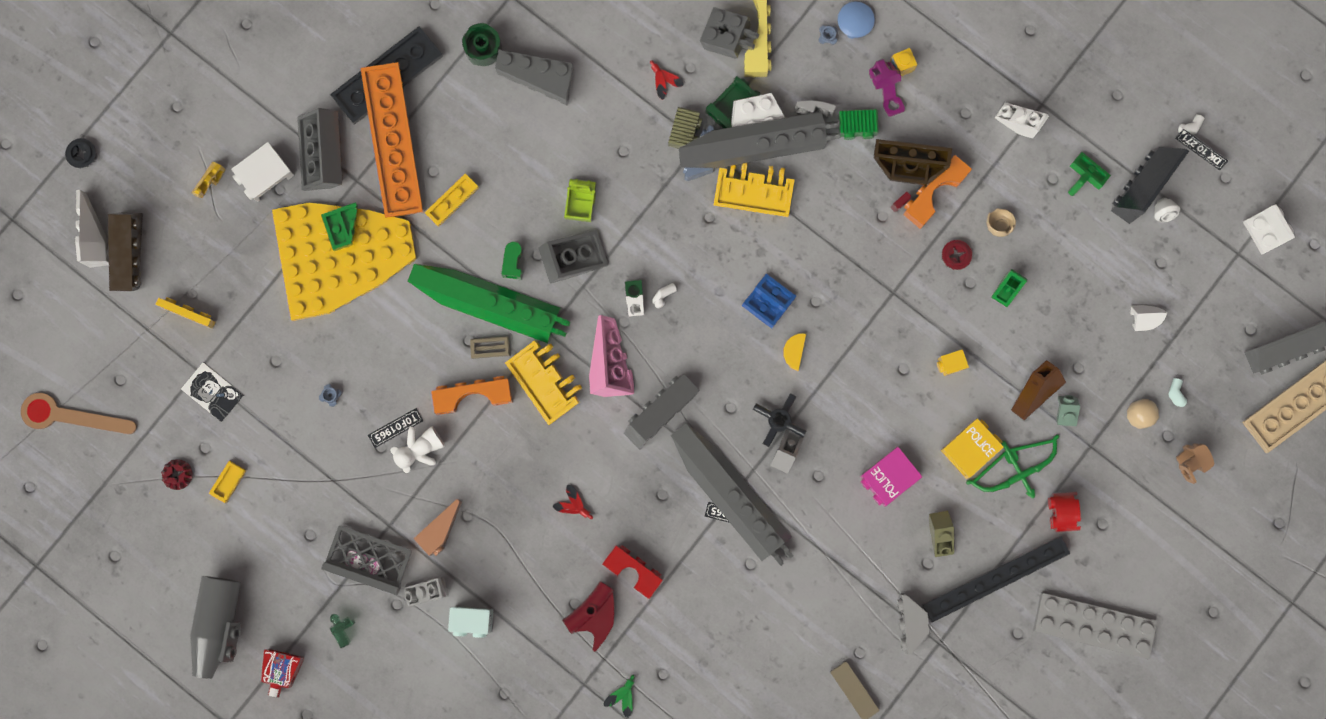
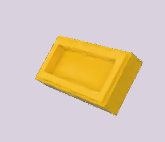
M229 460L208 494L227 504L247 470Z

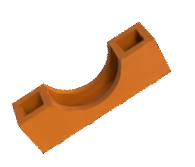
M954 155L951 158L950 168L927 187L923 185L916 193L918 195L916 200L913 201L911 199L904 207L906 211L903 215L921 229L936 212L932 205L934 190L945 185L958 187L971 172L972 168Z
M504 376L494 377L493 381L486 382L485 379L475 380L474 384L467 385L466 382L457 383L452 388H448L447 385L438 386L436 390L431 391L434 413L436 415L455 413L461 400L471 394L486 396L493 406L513 403L510 381L508 378L505 379Z

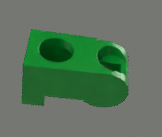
M510 242L505 247L501 272L503 278L522 280L523 272L521 269H518V264L523 250L517 242Z

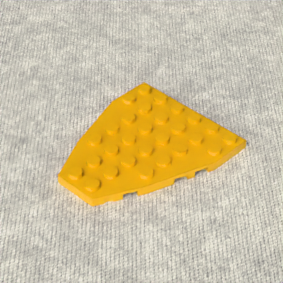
M304 203L273 209L272 213L291 320L297 321L331 314L339 307L351 303L357 297L380 287L394 274L402 271L406 265L414 262L417 257L410 222L396 217L385 218V214L358 209L353 245L334 251L321 214L341 208V206Z

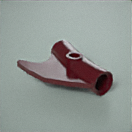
M601 581L573 612L562 619L571 634L581 631H588L593 634L594 652L605 641L614 625V590ZM589 607L594 608L595 611L593 614H590L588 612Z

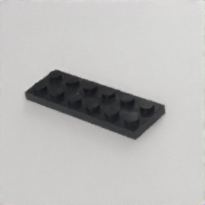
M418 26L366 67L398 62L402 86L404 87L442 58L443 55L421 27ZM360 71L330 94L354 125L368 115Z

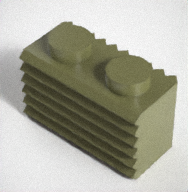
M682 107L677 108L668 142L669 147L678 149L698 138V136H695L696 129L700 130L702 118H699L700 112Z

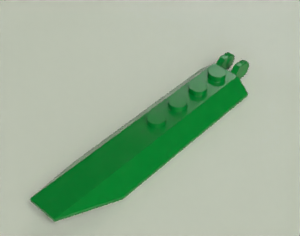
M414 264L407 281L440 305L548 343L551 333L566 337L567 333L563 330L553 328L555 322L564 326H570L571 323L568 320L557 317L561 310L560 307L455 269Z

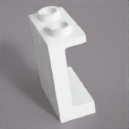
M269 142L231 169L235 174L232 176L239 185L243 184L246 188L244 193L247 197L257 202L260 201V196L283 179L287 178L289 180L294 176Z

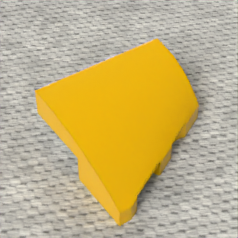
M212 161L191 193L199 198H203L211 183L217 185L226 169Z

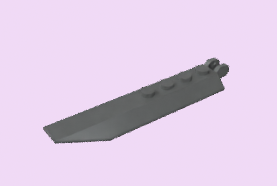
M815 112L712 130L678 148L680 167L720 168L825 149L827 140L841 138L840 133L837 132L826 134V128H837L840 124L839 121L825 122L822 113Z
M686 423L674 432L671 437L688 473L759 559L763 561L772 555L777 563L782 566L784 564L782 558L775 553L779 547L782 548L787 557L792 558L794 555L784 544L792 536L718 447Z

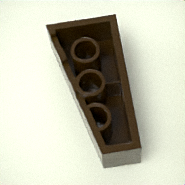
M120 212L108 214L109 291H136L140 287L141 278L139 270L143 213Z

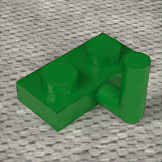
M1081 152L1070 165L1081 177L1069 189L1068 193L1074 196L1087 181L1100 190L1111 175Z

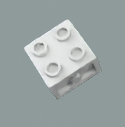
M1276 204L1243 221L1261 255L1295 238L1293 228L1287 224L1282 209Z

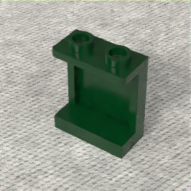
M736 76L731 85L714 103H710L706 107L705 113L723 129L732 127L734 101L762 94L757 90L753 91L749 87L750 84L744 78L740 79Z

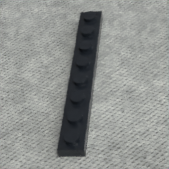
M1059 536L922 606L928 613L930 622L933 623L1069 555L1070 552L1062 536Z

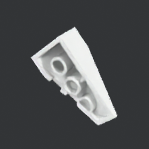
M76 190V212L80 216V220L76 221V228L79 231V236L75 237L77 261L90 268L109 265V248L106 234L87 194L82 190Z

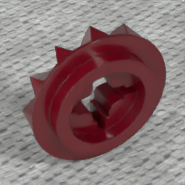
M952 240L944 246L942 260L946 267L952 270H962L970 264L972 250L964 241ZM954 248L957 253H964L959 257V262L956 258H950L954 254Z
M180 459L171 460L164 465L161 471L162 481L166 487L172 490L184 489L190 484L193 477L191 466L186 461ZM174 469L178 472H183L178 476V480L170 477L174 474Z

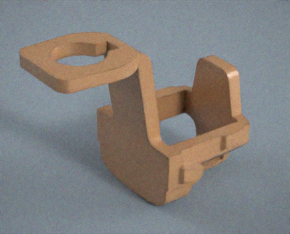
M1196 443L1192 444L1193 446L1184 445V451L1176 457L1183 477L1192 484L1197 482L1193 475L1194 471L1200 470L1205 473L1214 466V459L1208 447L1204 444Z

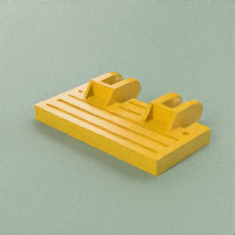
M747 163L742 164L741 179L733 178L736 165L731 166L729 178L726 177L727 169L719 168L714 206L784 217L789 216L795 179L786 178L785 186H782L785 168L779 170L778 185L771 184L774 172L773 166H769L766 183H764L765 175L749 172L748 181L745 180Z
M534 340L505 362V364L547 424L551 425L580 403L578 398L573 395L581 390L582 387L580 384L576 385L566 393L563 388L574 381V375L557 384L563 377L557 368L551 364L559 359L560 355L558 353L554 354L544 362L541 357L551 351L553 346L548 344L535 353L541 346L537 340Z

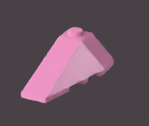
M603 315L598 316L589 373L590 394L602 397L633 395V374L626 365L625 359H627V355L622 352L620 346L622 340L614 318Z

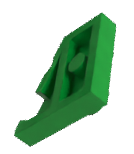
M356 202L321 214L334 251L353 245L358 210Z

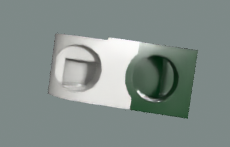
M642 280L626 281L625 291L629 317L643 316Z

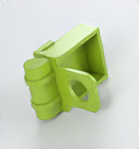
M576 178L569 180L564 214L565 219L591 222L593 204H595L596 182Z

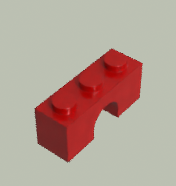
M616 545L602 565L617 576L624 568H634L638 572L639 579L633 588L650 599L663 581L660 578L662 574L654 568L650 571L645 567V561L638 556L634 559L629 555L630 550L623 545L620 547Z

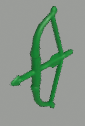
M1055 435L1050 440L1015 448H1009L1006 441L1003 440L1001 444L1005 452L975 479L967 480L966 484H972L983 492H996L1010 488V485L1022 480L1027 490L1026 494L1031 498H1035V489H1031L1026 477L1035 472L1039 473L1053 461L1057 454V439L1060 436ZM1053 443L1052 453L1046 460L1023 471L1020 469L1017 463L1019 457L1015 451ZM1004 457L1008 464H1013L1017 471V474L993 487H983L977 483L980 478Z

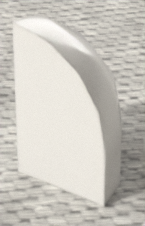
M1133 305L1131 306L1130 314L1134 315L1135 324H1132L1135 331L1154 329L1165 320L1167 312L1154 306Z

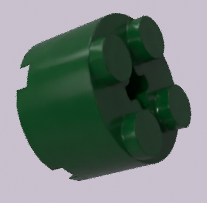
M477 23L470 26L462 37L463 49L472 64L489 66L497 61L498 51L502 50V44L499 34L494 28L485 23Z

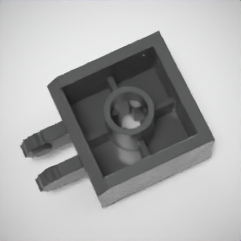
M713 7L700 43L704 50L737 59L742 48L753 50L755 47L752 42L745 41L746 37L758 39L759 34L749 30L751 22L748 17Z

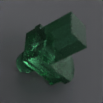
M332 614L330 621L333 625H331L330 631L340 648H343L351 642L345 629L351 627L356 622L354 620L350 621L348 617L340 621V617L337 614Z

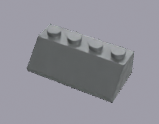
M317 108L297 117L302 191L332 189L342 185L343 175L341 171L342 157L340 155L338 111Z
M1326 321L1244 352L1253 374L1260 372L1263 375L1273 371L1271 368L1278 365L1281 368L1289 365V360L1295 358L1296 361L1307 358V353L1313 351L1314 354L1325 351Z

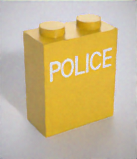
M978 418L973 420L940 450L966 479L971 478L1004 448L1001 445L1002 440L996 434L992 435L988 430L989 426L982 419L979 421Z

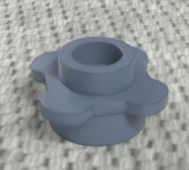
M821 26L819 28L821 33L819 42L821 44H836L838 29L835 26Z
M327 384L319 395V400L321 402L325 401L329 406L334 407L342 392Z

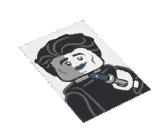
M204 363L199 366L181 388L182 391L221 422L244 396Z

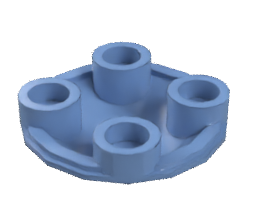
M854 1L847 3L838 14L839 28L850 39L867 35L874 26L875 17L873 11L862 2Z

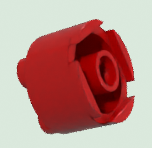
M1077 492L1052 493V497L1048 498V508L1053 511V516L1050 517V528L1055 529V532L1080 531L1081 526H1077V522L1081 521L1079 499L1074 498V496L1078 495Z

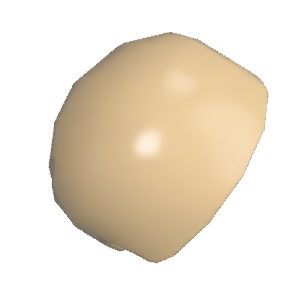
M997 208L993 212H989L986 225L989 232L994 236L1004 237L1013 232L1016 226V219L1010 211Z
M1138 400L1130 404L1127 410V419L1132 426L1138 429L1148 428L1155 425L1159 419V409L1152 400Z

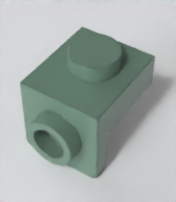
M1072 395L1058 396L1057 425L1077 426L1080 411L1078 399Z

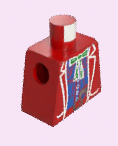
M273 649L264 650L261 682L270 684L269 696L280 697L282 687H292L304 657Z

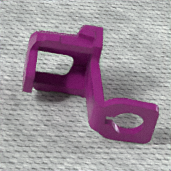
M884 59L876 61L875 65L869 69V76L876 90L882 88L883 108L889 117L905 111L902 100L896 97L895 83L901 81V73L895 69L891 62H885ZM890 101L897 103L899 108L896 110L889 109Z

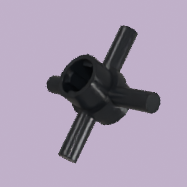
M789 394L782 409L770 411L757 403L752 410L767 417L771 428L762 443L763 445L769 447L777 432H783L787 429L804 437L807 431L791 423V416L788 413L796 399L795 395ZM782 415L785 423L783 425L776 424L774 421L775 417Z

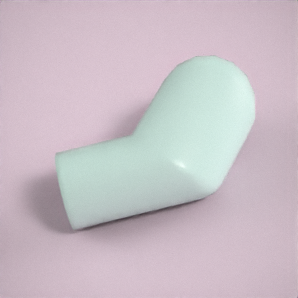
M1173 378L1168 395L1176 406L1184 407L1187 404V399L1180 391L1183 381Z

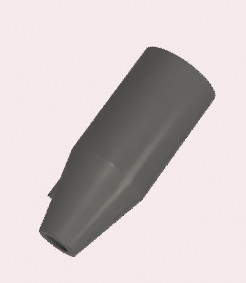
M211 576L201 577L190 633L192 676L212 679L220 662L234 661L241 625L240 622H234L241 587L240 581Z

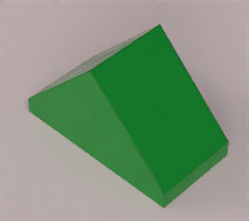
M1011 269L1005 274L991 298L1008 307L1028 279Z

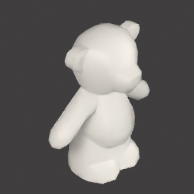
M433 426L427 429L416 441L415 429L410 427L407 438L408 446L392 447L390 450L395 464L403 469L405 473H409L410 466L414 463L415 459L428 465H435L436 460L425 454L445 447V444Z

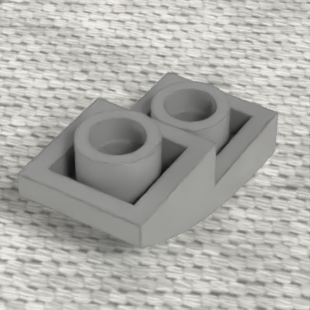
M800 101L796 103L794 111H797L798 115L817 111L827 118L828 116L832 117L836 106L820 101Z

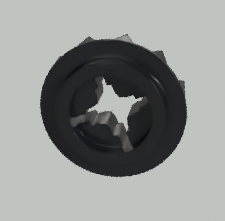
M82 138L70 142L65 151L67 162L79 169L89 167L94 162L95 155H97L95 146L89 140ZM79 149H81L83 152L86 151L83 154L84 159H82L80 156L77 157V155H79Z

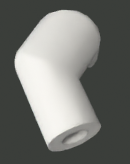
M1195 115L1192 123L1180 124L1178 132L1180 133L1185 129L1192 135L1196 134L1204 121V117Z
M672 283L658 290L652 299V303L655 304L656 308L659 309L665 305L663 299L676 292V286Z

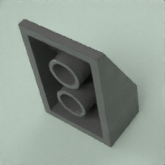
M597 230L548 241L538 247L550 284L608 266Z

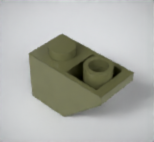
M942 511L929 514V529L935 557L953 555L954 526L949 512Z

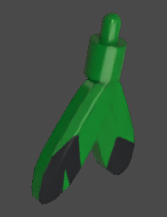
M634 675L627 679L623 687L605 699L604 707H611L622 699V712L626 718L630 717L633 710L631 688L634 684Z

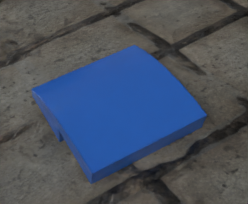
M766 273L744 301L742 307L772 329L797 296Z

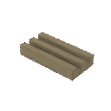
M508 336L470 339L471 359L510 356ZM505 341V345L475 347L474 345L476 343ZM505 349V352L475 354V351Z

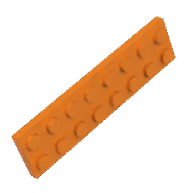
M399 63L361 68L385 218L423 213Z

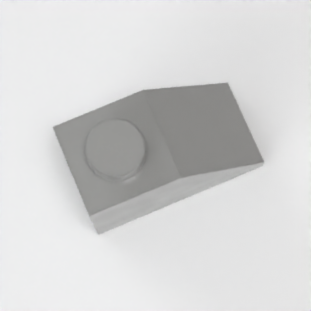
M787 429L770 466L788 474L804 437Z

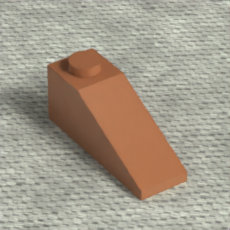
M456 499L413 538L428 556L433 554L437 556L444 550L443 545L447 542L462 503L459 499Z

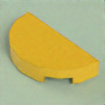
M806 334L792 336L787 340L783 348L785 362L795 371L799 370Z

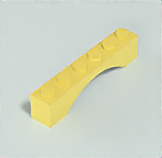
M753 0L758 14L757 33L759 37L753 41L754 49H748L745 53L744 77H767L768 71H771V59H768V53H771V41H767V34H771V23H767V16H770V5H767V0Z

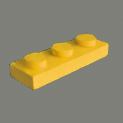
M465 173L424 213L439 227L479 189V186Z
M166 297L165 300L157 299L155 305L213 329L216 323L211 320V315L200 312V314L194 313V308L185 304L180 307L176 305L177 301Z

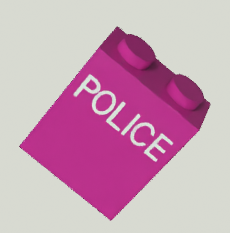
M896 447L860 476L862 479L860 482L866 490L870 489L873 492L875 502L879 506L882 504L885 507L920 480L922 476L900 448Z

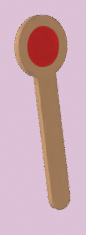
M34 393L28 396L21 406L22 420L27 426L34 429H45L55 421L123 434H133L137 429L136 423L130 420L59 408L55 399L44 393Z

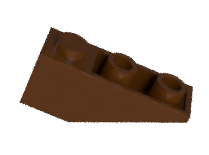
M1047 360L1031 374L1011 411L1022 420L1027 419L1066 383L1059 368Z

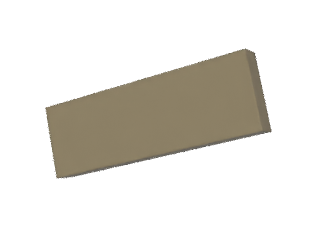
M847 661L830 671L861 719H869L880 711Z

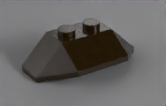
M876 139L873 158L889 181L928 186L950 168L952 148Z

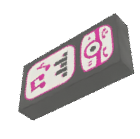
M347 547V557L358 553L356 549ZM362 553L366 564L376 559L373 555ZM359 555L349 560L353 568L363 566ZM381 559V560H380L382 566H383V564H384V562H385L384 559ZM378 562L367 566L370 574L375 575L381 572ZM365 568L360 569L361 571L367 572Z

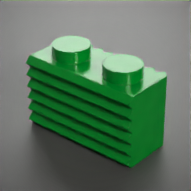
M877 109L839 111V133L841 137H844V140H853L855 136H863V139H872L874 136H877L879 132Z

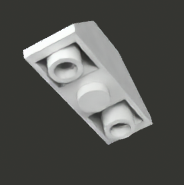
M1006 102L995 116L996 120L1017 134L1033 138L1039 132L1049 117L1048 114Z

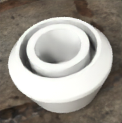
M1167 198L1158 200L1154 207V217L1159 222L1171 221L1180 212V207L1172 199Z

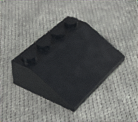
M1158 147L1155 151L1150 150L1144 158L1146 163L1143 166L1140 165L1134 172L1136 176L1133 181L1129 180L1123 187L1125 192L1122 196L1118 195L1113 201L1114 207L1111 211L1128 224L1143 215L1189 153V150Z

